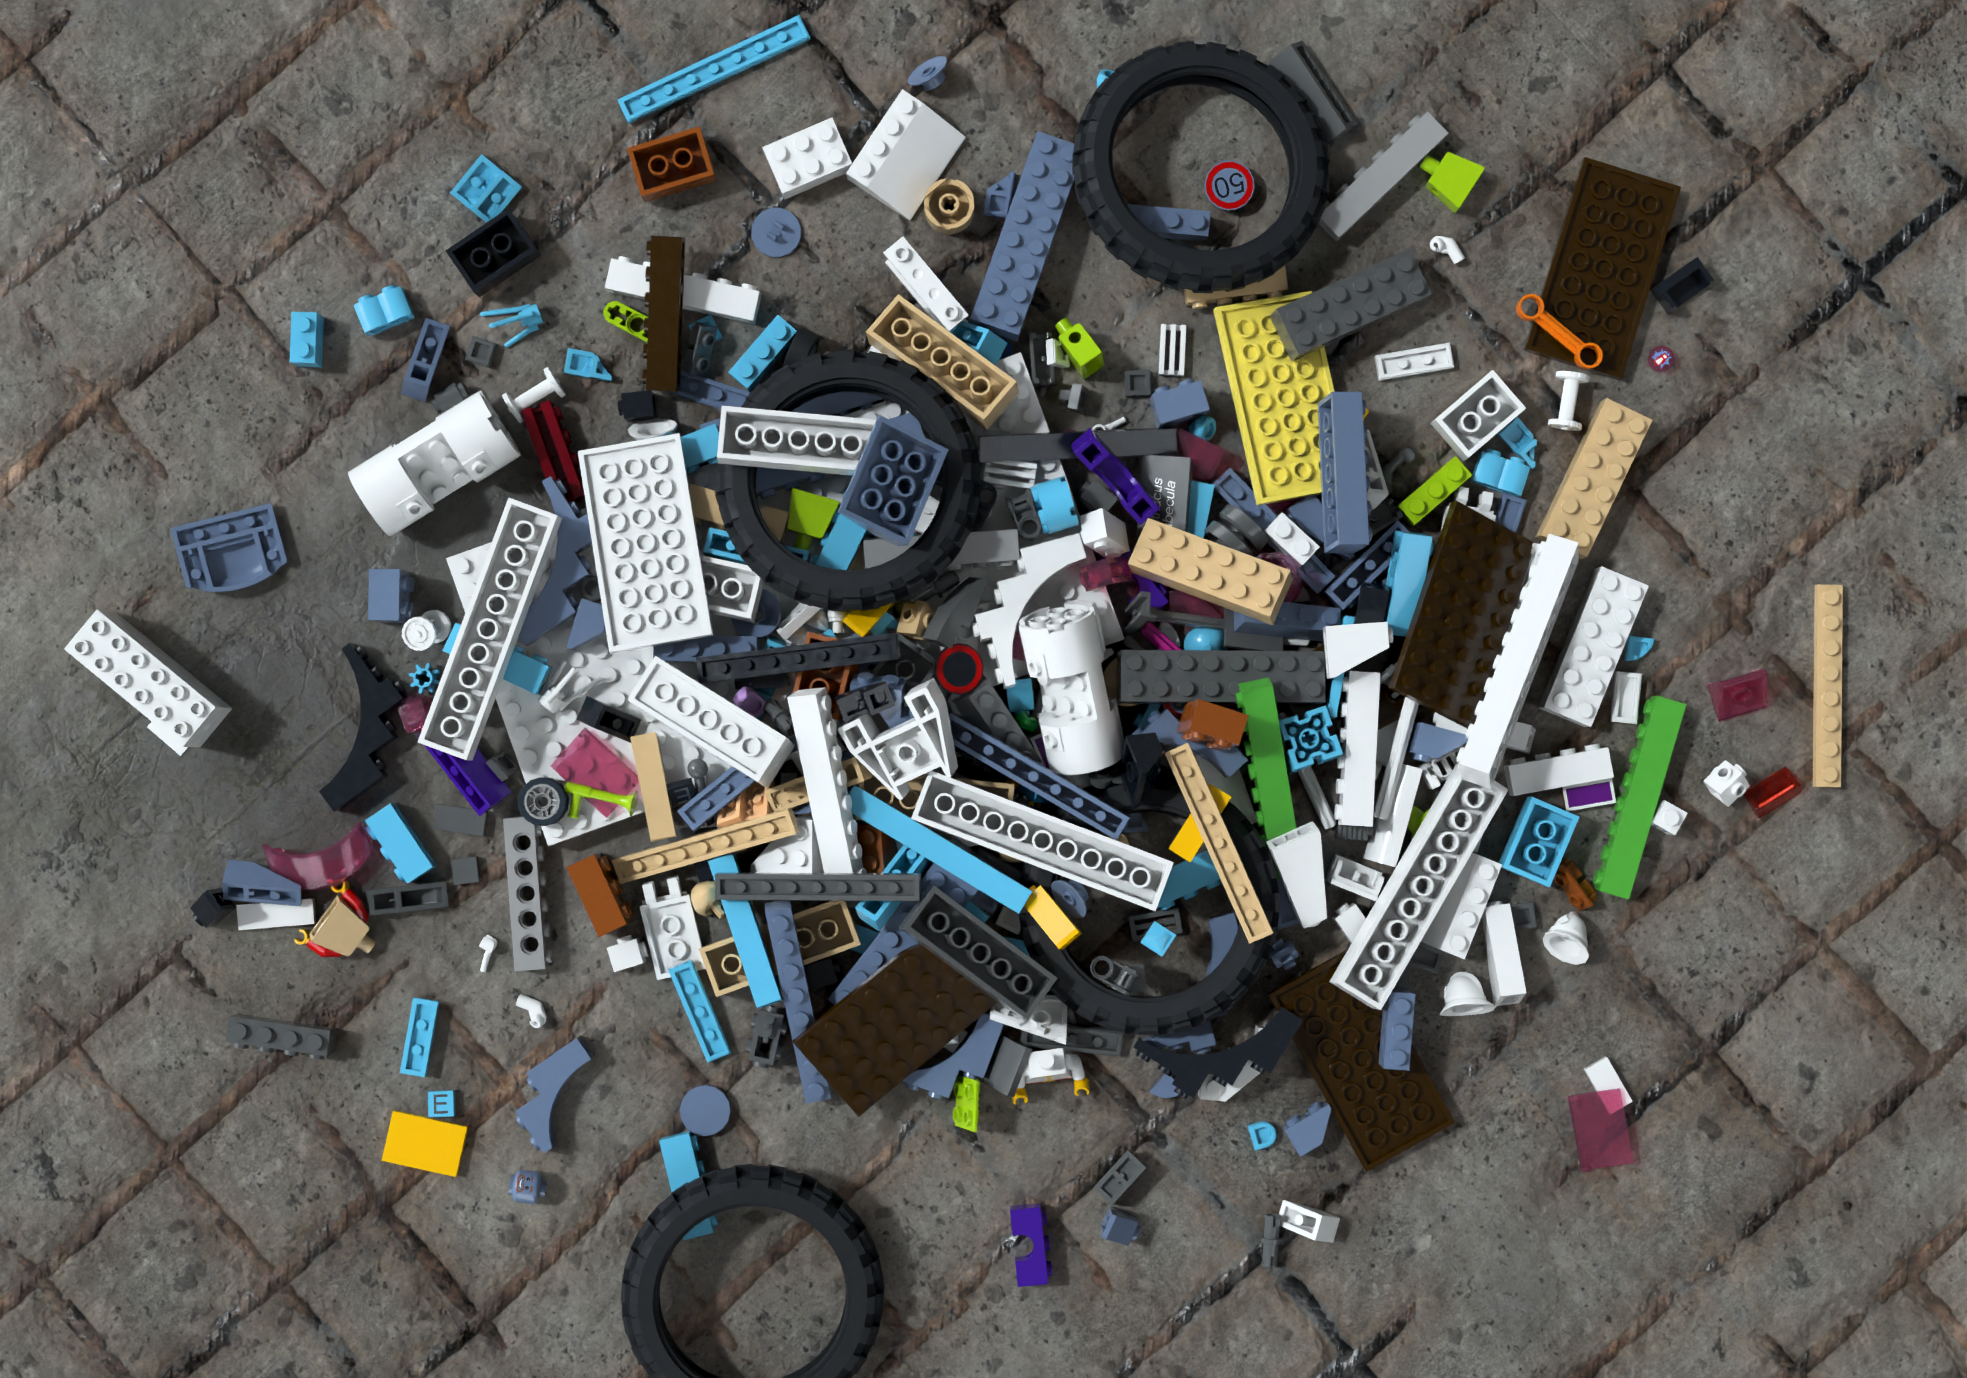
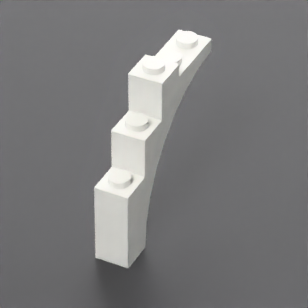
M1080 533L1020 549V560H1016L1019 572L1024 571V575L999 581L996 584L997 589L993 590L996 604H1001L1002 607L974 615V622H971L974 638L979 636L980 643L988 640L991 641V644L987 645L991 659H996L998 668L994 669L998 684L1003 683L1004 689L1014 687L1016 684L1012 665V645L1020 615L1033 594L1048 579L1068 567L1085 561L1086 554Z

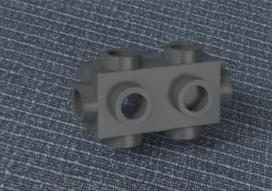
M769 1005L765 1009H759V1013L753 1014L751 1028H755L753 1038H748L745 1052L749 1053L748 1060L754 1061V1066L768 1068V1065H774L775 1059H781L783 1045L779 1044L781 1034L786 1035L789 1022L784 1019L786 1013H781L780 1007ZM763 1043L769 1045V1051L766 1053L760 1049Z

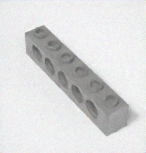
M524 817L503 819L514 970L546 969L549 967V963H552L553 956L551 947L547 946V937H550L551 929L550 923L546 922L545 912L549 910L548 898L544 897L543 887L547 885L546 872L542 871L541 861L545 860L544 847L540 846L539 836L543 835V830L541 826L526 821ZM523 835L528 836L531 841L530 847L526 850L519 845V839ZM525 860L529 861L533 866V870L529 875L524 874L521 870V864ZM526 886L534 889L535 895L532 900H527L523 896V889ZM528 911L536 915L537 920L534 925H529L525 921V914ZM529 937H534L538 941L539 945L535 951L527 947Z

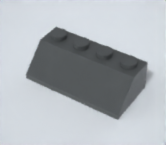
M984 674L979 685L970 693L962 695L952 694L945 699L948 714L954 713L1036 762H1042ZM994 768L990 772V776L994 781L1009 778Z

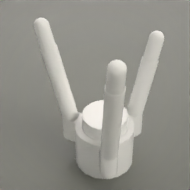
M562 660L547 686L541 691L542 695L538 701L552 713L557 709L562 711L569 703L602 682L603 678L598 677L563 700L565 695L561 689L574 675L576 668H572L556 687L553 686L566 664V661Z

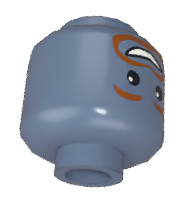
M521 1169L515 1175H511L508 1195H512L513 1201L517 1203L536 1204L539 1201V1197H545L547 1182L542 1181V1174L540 1172Z

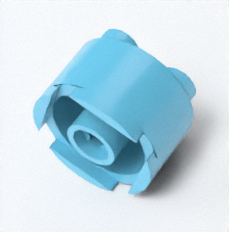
M1065 476L1038 483L1031 487L1032 497L1044 534L1048 532L1051 534L1079 525Z

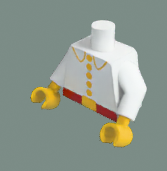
M1064 1048L1031 1052L1015 1096L1012 1097L1013 1103L1016 1105L1018 1098H1023L1024 1103L1028 1102L1025 1085L1072 1078L1074 1079V1094L1079 1096V1090L1084 1089L1088 1095L1089 1080L1085 1077L1080 1057L1076 1054H1070Z

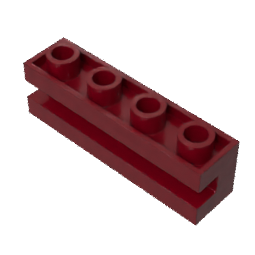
M548 400L540 403L541 406L532 409L529 407L521 410L545 479L549 476L553 477L556 481L560 479L568 491L565 493V496L569 502L585 499L582 476L580 477L577 467H580L577 454L575 452L571 453L568 444L572 443L567 428L562 429L560 420L563 419L559 406H554Z

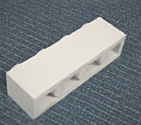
M1600 743L1586 745L1585 751L1575 752V748L1560 750V755L1551 757L1550 753L1535 755V760L1527 762L1525 757L1511 759V765L1504 766L1509 796L1614 777L1609 748H1601Z

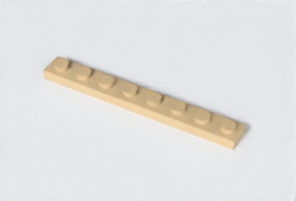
M1817 584L1814 591L1813 787H1841L1843 585Z
M1186 743L1166 752L1165 756L1249 944L1273 934L1272 927L1190 744Z
M790 807L613 859L612 863L619 883L623 884L795 835L800 832L793 809Z

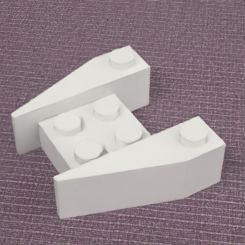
M934 678L911 688L904 697L914 718L880 733L870 713H867L849 722H843L837 728L849 751L899 800H902L911 789L907 781L940 766L946 777L950 778L958 768L946 700Z

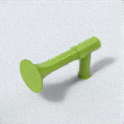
M569 781L565 786V792L573 794L570 810L567 815L570 818H579L578 814L582 797L621 805L629 811L630 816L633 815L637 805V790L631 795H619Z

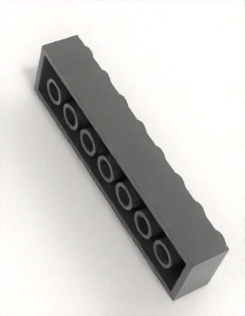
M1120 650L1117 653V704H1185L1197 699L1213 704H1237L1235 693L1239 692V683L1269 677L1273 685L1276 705H1320L1325 703V651Z

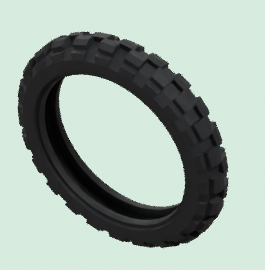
M1194 41L1175 42L1172 46H1157L1144 51L1142 55L1134 59L1130 58L1117 67L1115 72L1108 78H1105L1086 105L1074 139L1072 174H1074L1075 191L1079 205L1083 207L1087 216L1086 221L1094 234L1102 239L1105 243V248L1117 260L1121 259L1131 267L1130 270L1145 279L1149 277L1160 282L1161 286L1178 291L1181 288L1192 290L1193 293L1212 294L1213 291L1222 290L1229 292L1245 288L1247 285L1255 282L1259 283L1274 275L1276 271L1286 266L1308 242L1319 224L1325 209L1326 197L1329 193L1330 175L1328 173V164L1330 159L1328 147L1322 137L1321 132L1323 129L1316 114L1311 112L1306 104L1307 99L1297 86L1292 87L1284 79L1285 75L1273 65H1265L1256 59V55L1242 49L1235 51L1226 48V44L1214 42L1195 44ZM1204 85L1237 95L1255 107L1268 120L1283 145L1288 163V193L1277 220L1255 239L1236 247L1221 250H1199L1180 246L1165 240L1147 228L1133 214L1123 199L1113 170V145L1117 129L1129 111L1143 99L1158 91L1175 86Z
M854 349L835 350L832 353H817L804 357L801 361L789 366L786 365L772 373L769 379L761 385L758 384L746 397V401L741 407L792 412L799 406L817 397L839 392L873 394L900 405L922 424L933 442L949 449L942 464L943 483L939 505L923 535L904 553L881 565L860 570L829 569L809 563L796 556L772 534L764 522L758 506L756 495L757 467L718 464L716 493L723 524L732 544L749 568L766 584L777 592L792 598L794 601L808 606L841 612L852 610L866 611L878 609L881 606L897 603L911 597L912 594L924 587L926 588L936 580L949 564H952L962 550L976 519L981 492V465L978 448L966 417L957 403L950 398L946 390L933 378L923 374L917 367L903 360L898 361L890 358L886 354L869 351V353L857 352Z
M1157 775L1154 788L1139 808L1133 809L1124 784L1111 783L1104 789L1094 786L1085 789L1125 814L1160 812L1175 815L1186 820L1191 814L1174 775ZM1228 802L1221 816L1274 933L1249 944L1239 923L1236 937L1227 955L1215 970L1202 981L1183 991L1166 996L1141 997L1130 995L1129 997L1103 985L1090 976L1078 964L1068 947L1060 950L1023 906L1019 913V920L1024 945L1030 958L1057 977L1050 991L1065 1005L1087 1020L1111 1030L1137 1035H1162L1191 1029L1210 1021L1235 1004L1249 990L1260 975L1274 945L1280 913L1279 888L1274 865L1265 843L1247 817L1234 804ZM1059 808L1052 815L1055 818L1090 831L1096 829L1062 808ZM1024 862L1020 884L1028 889L1033 885L1036 888L1041 885L1054 899L1051 892V884L1054 881L1060 880L1061 875Z
M753 1164L734 1165V1167L713 1170L702 1174L701 1177L689 1183L686 1182L673 1191L662 1203H659L647 1217L631 1245L625 1263L621 1287L622 1319L631 1349L639 1365H642L649 1375L648 1378H723L695 1364L681 1351L673 1340L663 1318L660 1302V1283L665 1265L671 1253L691 1229L717 1213L748 1206L769 1207L789 1212L813 1226L834 1250L842 1267L846 1283L843 1314L827 1346L804 1367L780 1378H852L855 1373H858L866 1361L872 1345L875 1343L880 1328L884 1306L883 1273L877 1249L866 1225L857 1212L846 1203V1200L832 1188L829 1189L821 1184L819 1180L809 1175L788 1170L786 1167L769 1164L768 1166Z

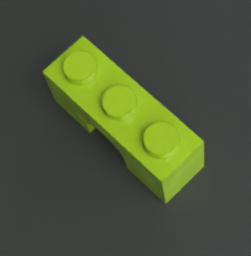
M1455 456L1399 503L1396 509L1401 510L1404 515L1402 519L1409 527H1412L1469 479L1472 474Z

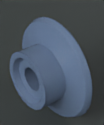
M938 56L924 62L911 73L908 83L912 86L922 85L926 91L938 87L946 78L943 70L947 65V58Z
M1057 880L1051 884L1052 895L1064 912L1077 919H1081L1086 915L1087 907L1085 902L1088 900V893L1079 882L1074 880L1069 882Z

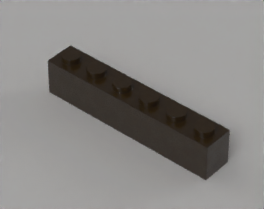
M651 236V241H647L646 254L650 256V266L646 267L645 273L646 282H649V292L645 293V307L649 308L648 318L644 319V333H648V342L644 343L643 358L647 359V369H643L642 383L646 384V390L677 392L680 391L685 237Z

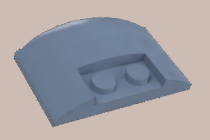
M272 503L170 528L186 587L190 589L193 587L206 592L240 590L264 581L272 576L282 565L284 566L287 563Z

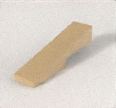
M656 732L630 737L650 840L653 842L677 837L659 736Z
M856 757L842 761L843 770L847 774V787L873 778L871 772ZM804 776L764 790L772 812L790 807L793 808L809 802Z

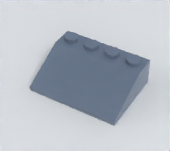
M878 415L838 509V513L875 536L896 546L909 545L949 449Z

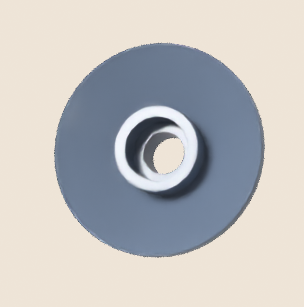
M763 589L758 611L762 612L761 618L755 619V623L731 618L734 628L743 636H757L758 639L768 636L776 629L781 619L779 601L771 592Z

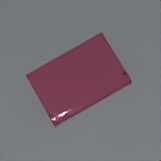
M586 727L551 765L567 782L593 787L594 789L614 794L628 795L639 784L638 775ZM584 797L606 818L618 806V804Z
M1620 1088L1568 1096L1581 1171L1587 1172L1594 1168L1634 1163Z

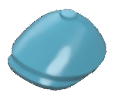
M1194 626L1185 637L1184 650L1228 651V648L1224 647V631Z

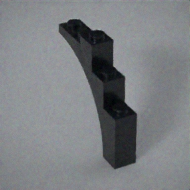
M353 643L344 646L342 651L354 671L359 689L361 712L358 733L345 764L335 777L319 791L333 812L341 811L388 776L385 771L387 766L379 756H374L398 738L395 733L397 730L396 726L389 718L385 719L384 716L408 699L404 694L406 689L398 679L394 681L393 678H387L382 681L383 674L375 665L371 666L366 659L369 656L364 648Z
M1280 1007L1271 1021L1253 1037L1237 1046L1216 1053L1200 1055L1173 1053L1154 1047L1141 1039H1138L1133 1048L1138 1050L1135 1055L1149 1063L1150 1059L1159 1063L1160 1065L1157 1069L1169 1077L1172 1073L1176 1074L1177 1076L1172 1083L1176 1087L1174 1092L1187 1100L1189 1096L1195 1097L1210 1072L1214 1074L1212 1079L1224 1087L1227 1083L1230 1085L1234 1084L1248 1060L1253 1062L1250 1067L1263 1075L1265 1071L1271 1073L1303 1020L1285 1008Z

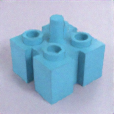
M1326 705L1307 711L1301 716L1302 720L1300 721L1297 715L1279 721L1282 744H1286L1288 750L1284 753L1289 774L1309 768L1314 764L1313 759H1316L1317 763L1321 764L1336 759L1343 754L1337 735H1329L1328 728L1333 724Z

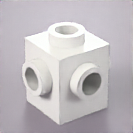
M1726 760L1714 768L1711 774L1704 780L1710 793L1728 807L1750 787L1745 778L1747 773L1738 764L1733 766Z

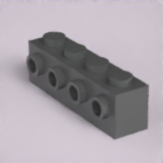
M235 1014L229 1016L225 1042L233 1043L235 1048L248 1049L249 1045L258 1046V1051L274 1052V1049L284 1050L283 1054L299 1056L300 1052L309 1054V1058L324 1059V1056L334 1053L337 1028Z

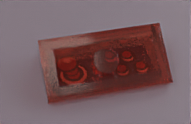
M1785 766L1746 790L1743 795L1755 815L1761 818L1801 793V784Z

